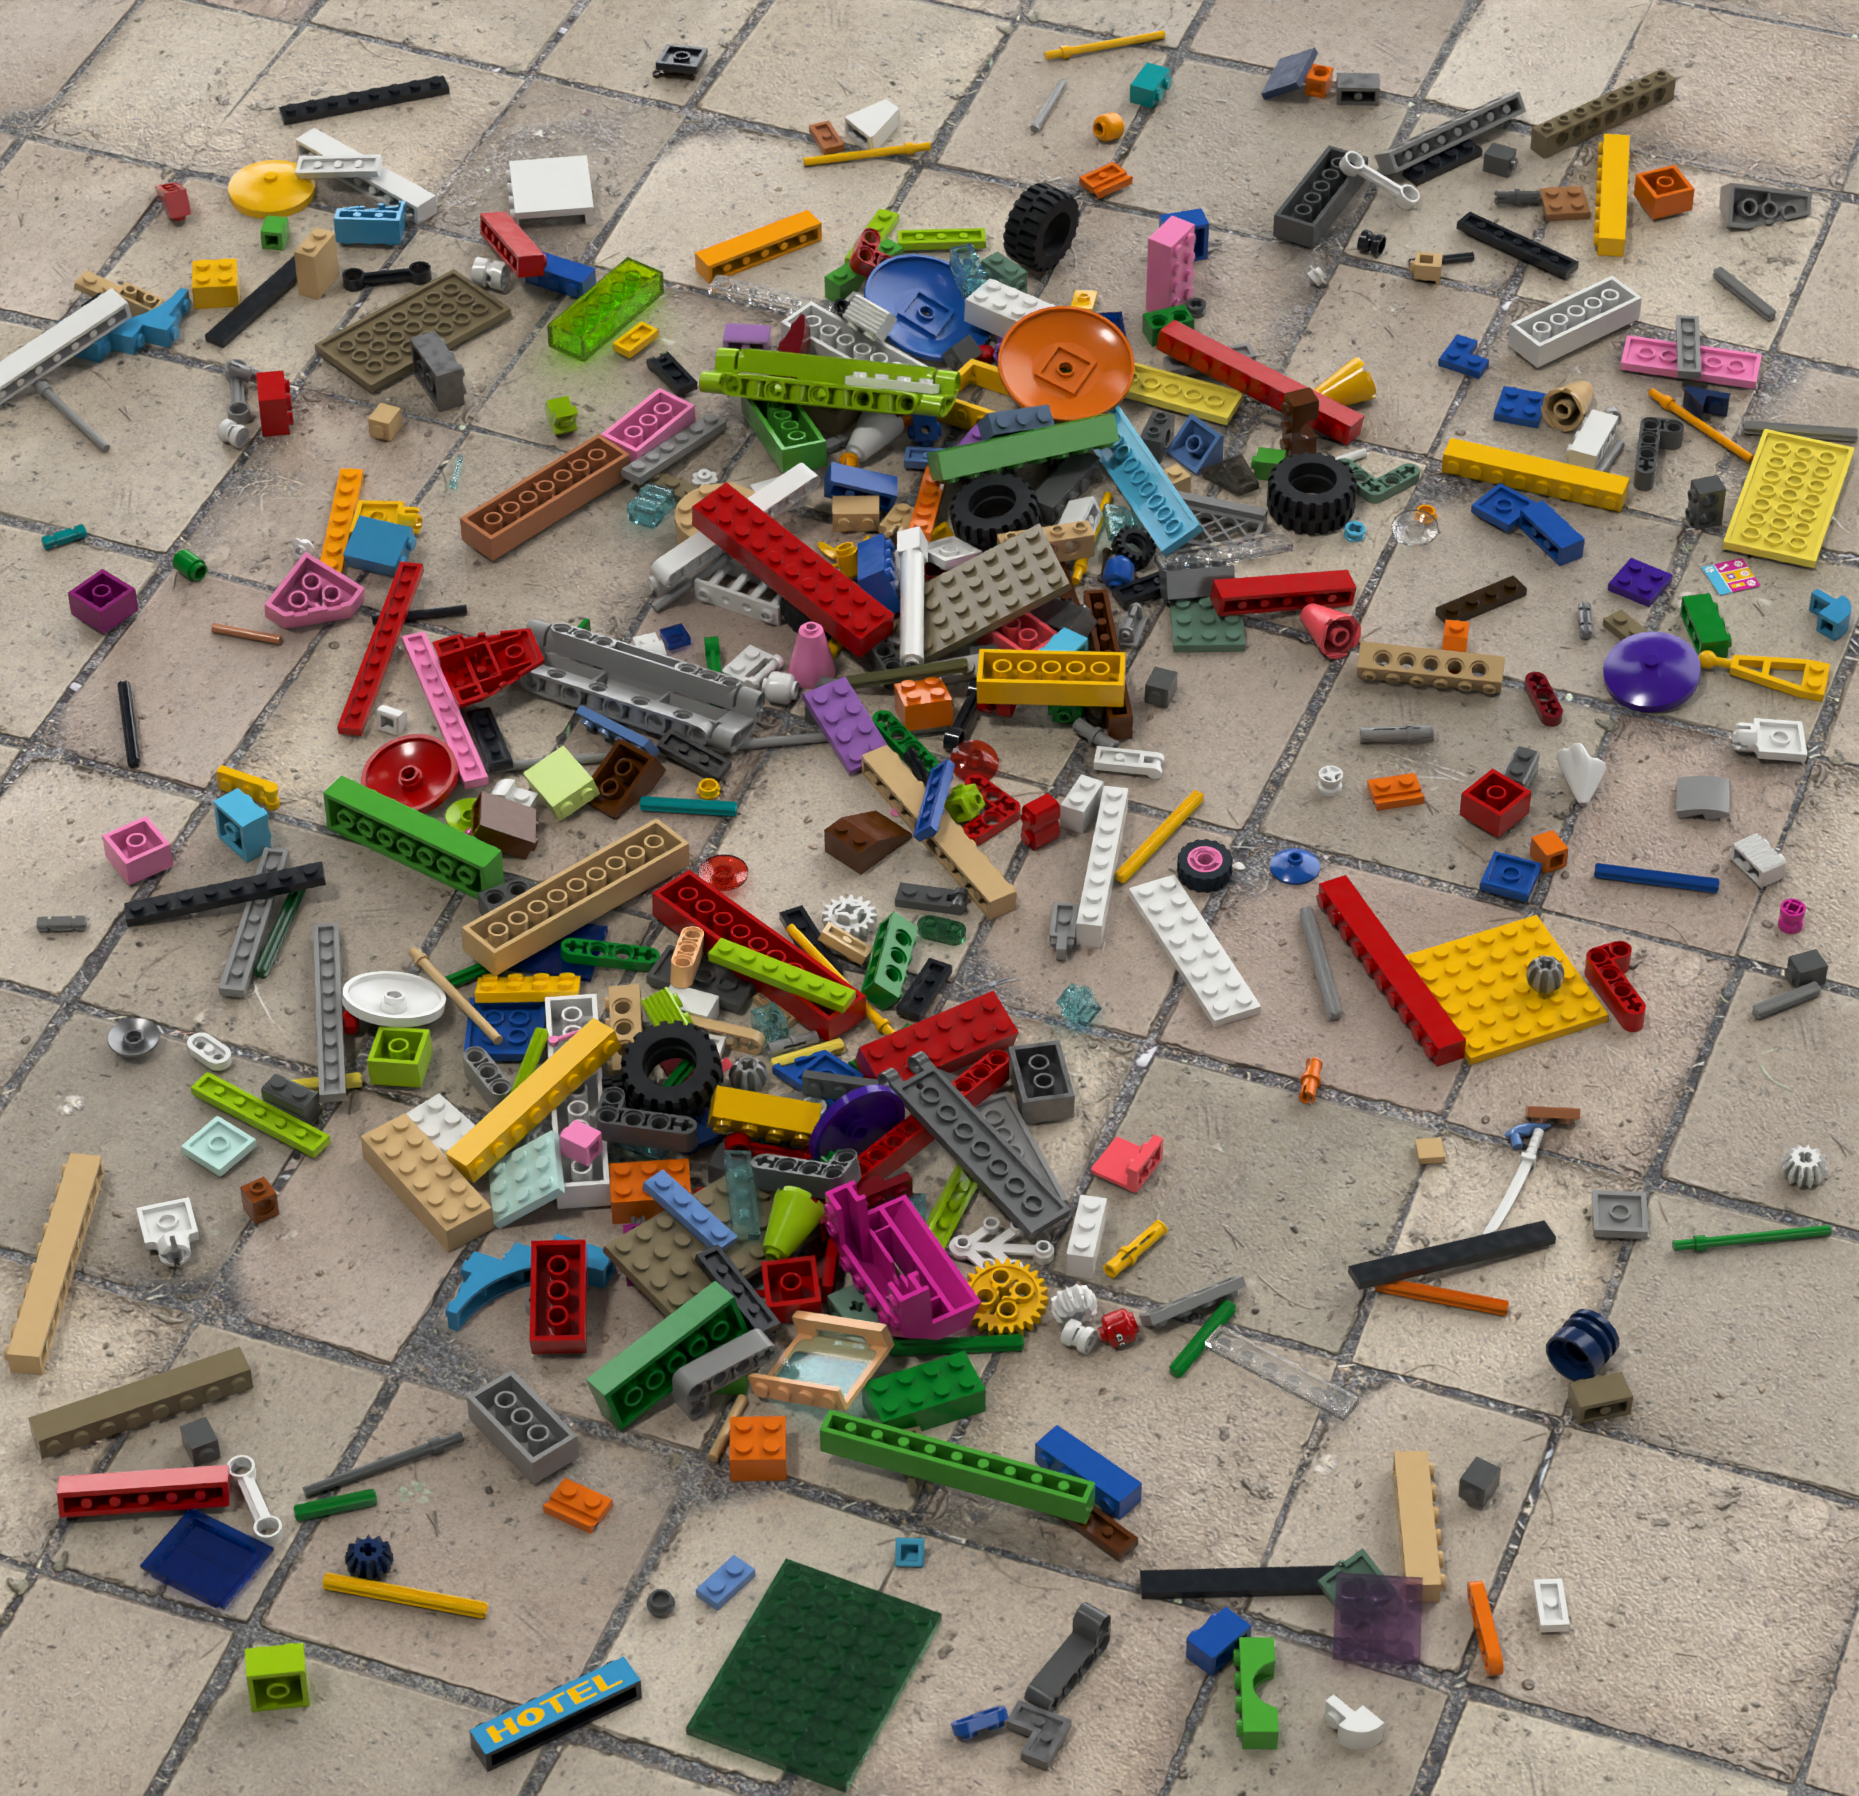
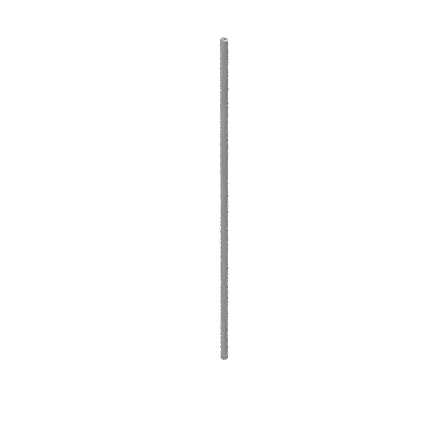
M948 726L915 730L910 732L912 734L946 731ZM823 732L746 739L738 750L828 742ZM704 745L714 752L725 751L710 745ZM609 752L572 756L579 764L602 763ZM659 752L656 757L667 756ZM544 758L513 761L514 768L497 772L526 770ZM484 763L483 766L486 773H490L486 763Z

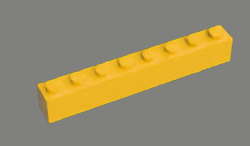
M1604 134L1603 142L1598 144L1593 246H1597V255L1624 256L1630 135Z
M1450 438L1443 453L1441 471L1498 485L1501 483L1510 488L1621 512L1628 496L1630 479L1625 476L1455 438Z
M592 1018L445 1153L447 1159L464 1178L475 1183L621 1048L615 1030Z

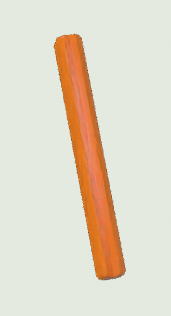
M1405 1280L1375 1286V1291L1495 1315L1506 1316L1509 1309L1508 1300Z

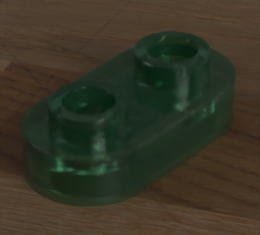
M925 915L917 922V933L923 939L951 946L960 945L966 940V926L959 921L934 915Z

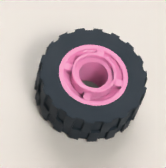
M1198 839L1187 843L1185 847L1181 848V852L1178 853V879L1181 880L1183 886L1185 885L1189 890L1199 893L1219 891L1220 888H1224L1231 880L1233 862L1231 852L1225 845L1215 840Z

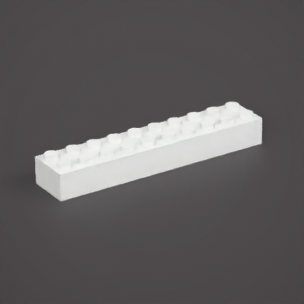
M597 994L545 997L546 1026L549 1037H559L579 1030L592 1018L598 1020ZM547 1039L548 1059L569 1039L560 1041L555 1047L550 1046ZM602 1066L552 1111V1128L559 1137L562 1130L569 1127L575 1119L596 1129L595 1113L602 1094ZM602 1140V1152L588 1167L561 1154L565 1194L557 1198L558 1209L611 1205L607 1141Z

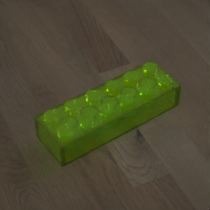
M629 257L625 258L547 325L548 347L585 362L664 294L663 272Z

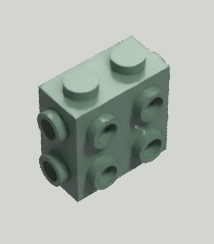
M998 251L981 260V285L991 278L1027 294L1026 270Z

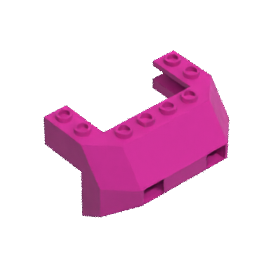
M854 1180L825 1192L826 1204L823 1205V1208L828 1218L825 1226L830 1237H833L841 1257V1267L845 1273L849 1272L851 1274L857 1291L862 1290L868 1307L877 1311L879 1323L887 1324L892 1336L939 1340L969 1326L982 1302L906 1194L871 1210H867L866 1197L864 1194L858 1196L857 1185ZM894 1262L902 1272L899 1275L900 1280L896 1276Z

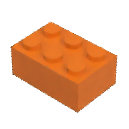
M689 1158L609 1163L612 1224L631 1223V1216H635L636 1219L645 1216L646 1222L665 1211L658 1202L642 1189L644 1182L661 1170L667 1172L691 1194Z

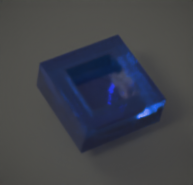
M682 623L660 629V637L669 651L691 645V637Z

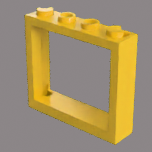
M971 358L957 371L961 374L958 393L969 383L1009 396L1002 385L998 367ZM956 398L949 413L942 418L973 428L987 413L995 411Z

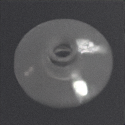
M1413 509L1398 514L1392 522L1391 530L1394 538L1401 544L1410 547H1420L1431 543L1436 538L1438 523L1430 513Z

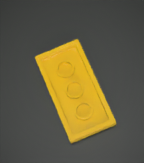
M518 973L510 974L508 977L485 974L482 977H478L475 1003L545 1002V997L579 995L581 976H575L574 973H561L559 976L537 973L531 977H523V974Z

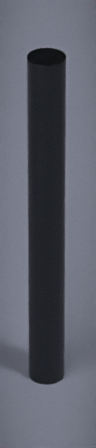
M467 605L409 611L405 621L467 614ZM380 614L372 615L373 625L377 624Z

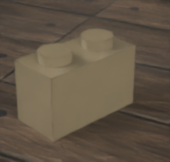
M1622 1372L1569 1382L1567 1402L1578 1425L1631 1414L1633 1395Z

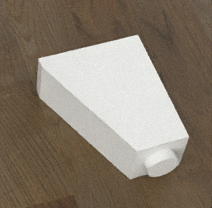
M884 99L845 117V135L864 150L879 148L899 127V109L890 101Z

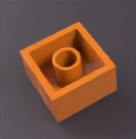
M1676 165L1636 174L1634 196L1652 219H1659L1692 210L1695 189Z
M928 677L925 680L918 681L905 680L894 684L895 711L901 723L909 731L953 725L952 698L941 677Z
M786 1416L730 1417V1482L786 1481Z

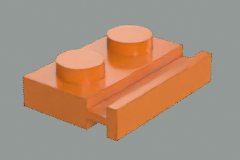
M1111 162L1080 176L1079 184L1091 194H1096V198L1100 199L1133 184V176H1128L1124 169L1115 162Z
M1415 773L1367 780V789L1373 804L1375 803L1376 811L1424 804L1425 796L1421 792L1422 789Z
M564 1478L551 1494L550 1500L544 1503L543 1512L592 1534L593 1528L599 1525L613 1507V1500Z

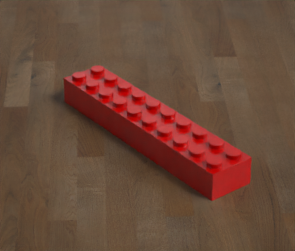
M727 482L692 506V526L809 619L820 624L824 631L858 658L893 633L894 614Z
M691 870L684 872L652 893L653 916L679 935L684 928L689 926L701 928L704 931L703 952L707 955L719 939L723 938L856 990V998L846 1011L841 1013L732 970V973L746 983H753L756 991L762 993L795 1017L811 1031L815 1030L818 1036L826 1042L836 1039L866 1019V996Z

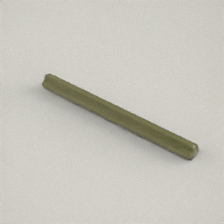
M966 658L842 677H846L853 689L899 683L905 680H919L928 677L965 673L969 671V663Z

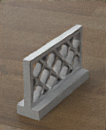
M1178 491L1199 523L1201 518L1212 520V522L1205 525L1200 523L1204 529L1201 533L1206 539L1202 541L1191 539L1182 546L1247 560L1253 559L1262 532L1267 527V509ZM1228 523L1235 526L1225 530L1221 524ZM1217 527L1220 533L1210 536L1207 530ZM1252 528L1257 529V531L1247 535L1244 529ZM1239 531L1243 537L1233 541L1229 535ZM1225 538L1228 544L1223 546L1216 545L1215 541ZM1246 542L1250 546L1249 552L1239 550L1237 547Z

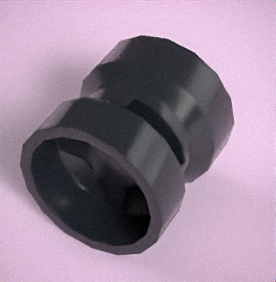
M1364 229L1359 236L1357 249L1363 252L1370 251L1372 255L1379 257L1384 251L1386 236L1382 234L1375 235L1372 231Z

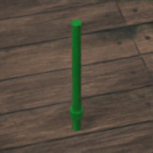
M1830 1225L1712 1237L1695 1235L1692 1239L1673 1240L1672 1248L1673 1251L1694 1249L1695 1252L1706 1251L1707 1248L1830 1236L1832 1230Z

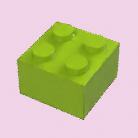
M379 1026L367 1059L370 1083L421 1088L433 1055L430 1030Z
M287 1643L284 1645L258 1646L245 1649L246 1679L251 1712L310 1706L304 1643Z

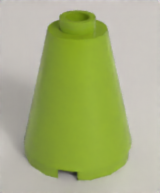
M784 1186L783 1190L779 1188L776 1191L762 1246V1251L769 1261L788 1259L819 1224L820 1218L825 1213L823 1204L819 1200L817 1204L811 1200V1193L793 1186Z

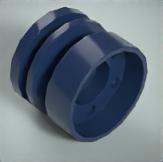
M1579 1309L1574 1311L1563 1326L1549 1339L1546 1344V1354L1553 1367L1565 1378L1572 1381L1593 1378L1602 1366L1608 1362L1610 1357L1615 1354L1619 1348V1336L1612 1324L1601 1314L1590 1309Z

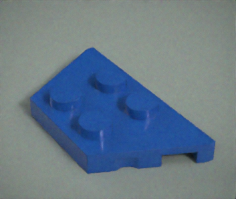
M826 1050L815 1052L810 1056L795 1058L794 1063L781 1067L780 1063L772 1066V1074L800 1092L802 1091L804 1070L864 1078L863 1073ZM822 1098L827 1104V1109L837 1101Z

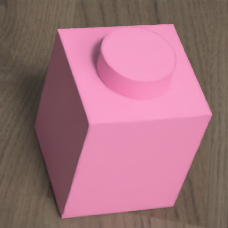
M576 1119L569 1127L564 1128L560 1134L561 1154L587 1167L603 1150L602 1132Z

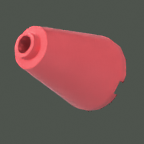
M1314 603L1308 604L1301 611V623L1320 651L1328 658H1343L1348 655L1347 651L1351 647L1355 648L1358 645L1361 637V626L1352 615Z

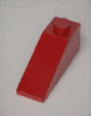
M177 182L155 186L160 202L169 219L173 218V221L185 220L187 215H191L186 188Z

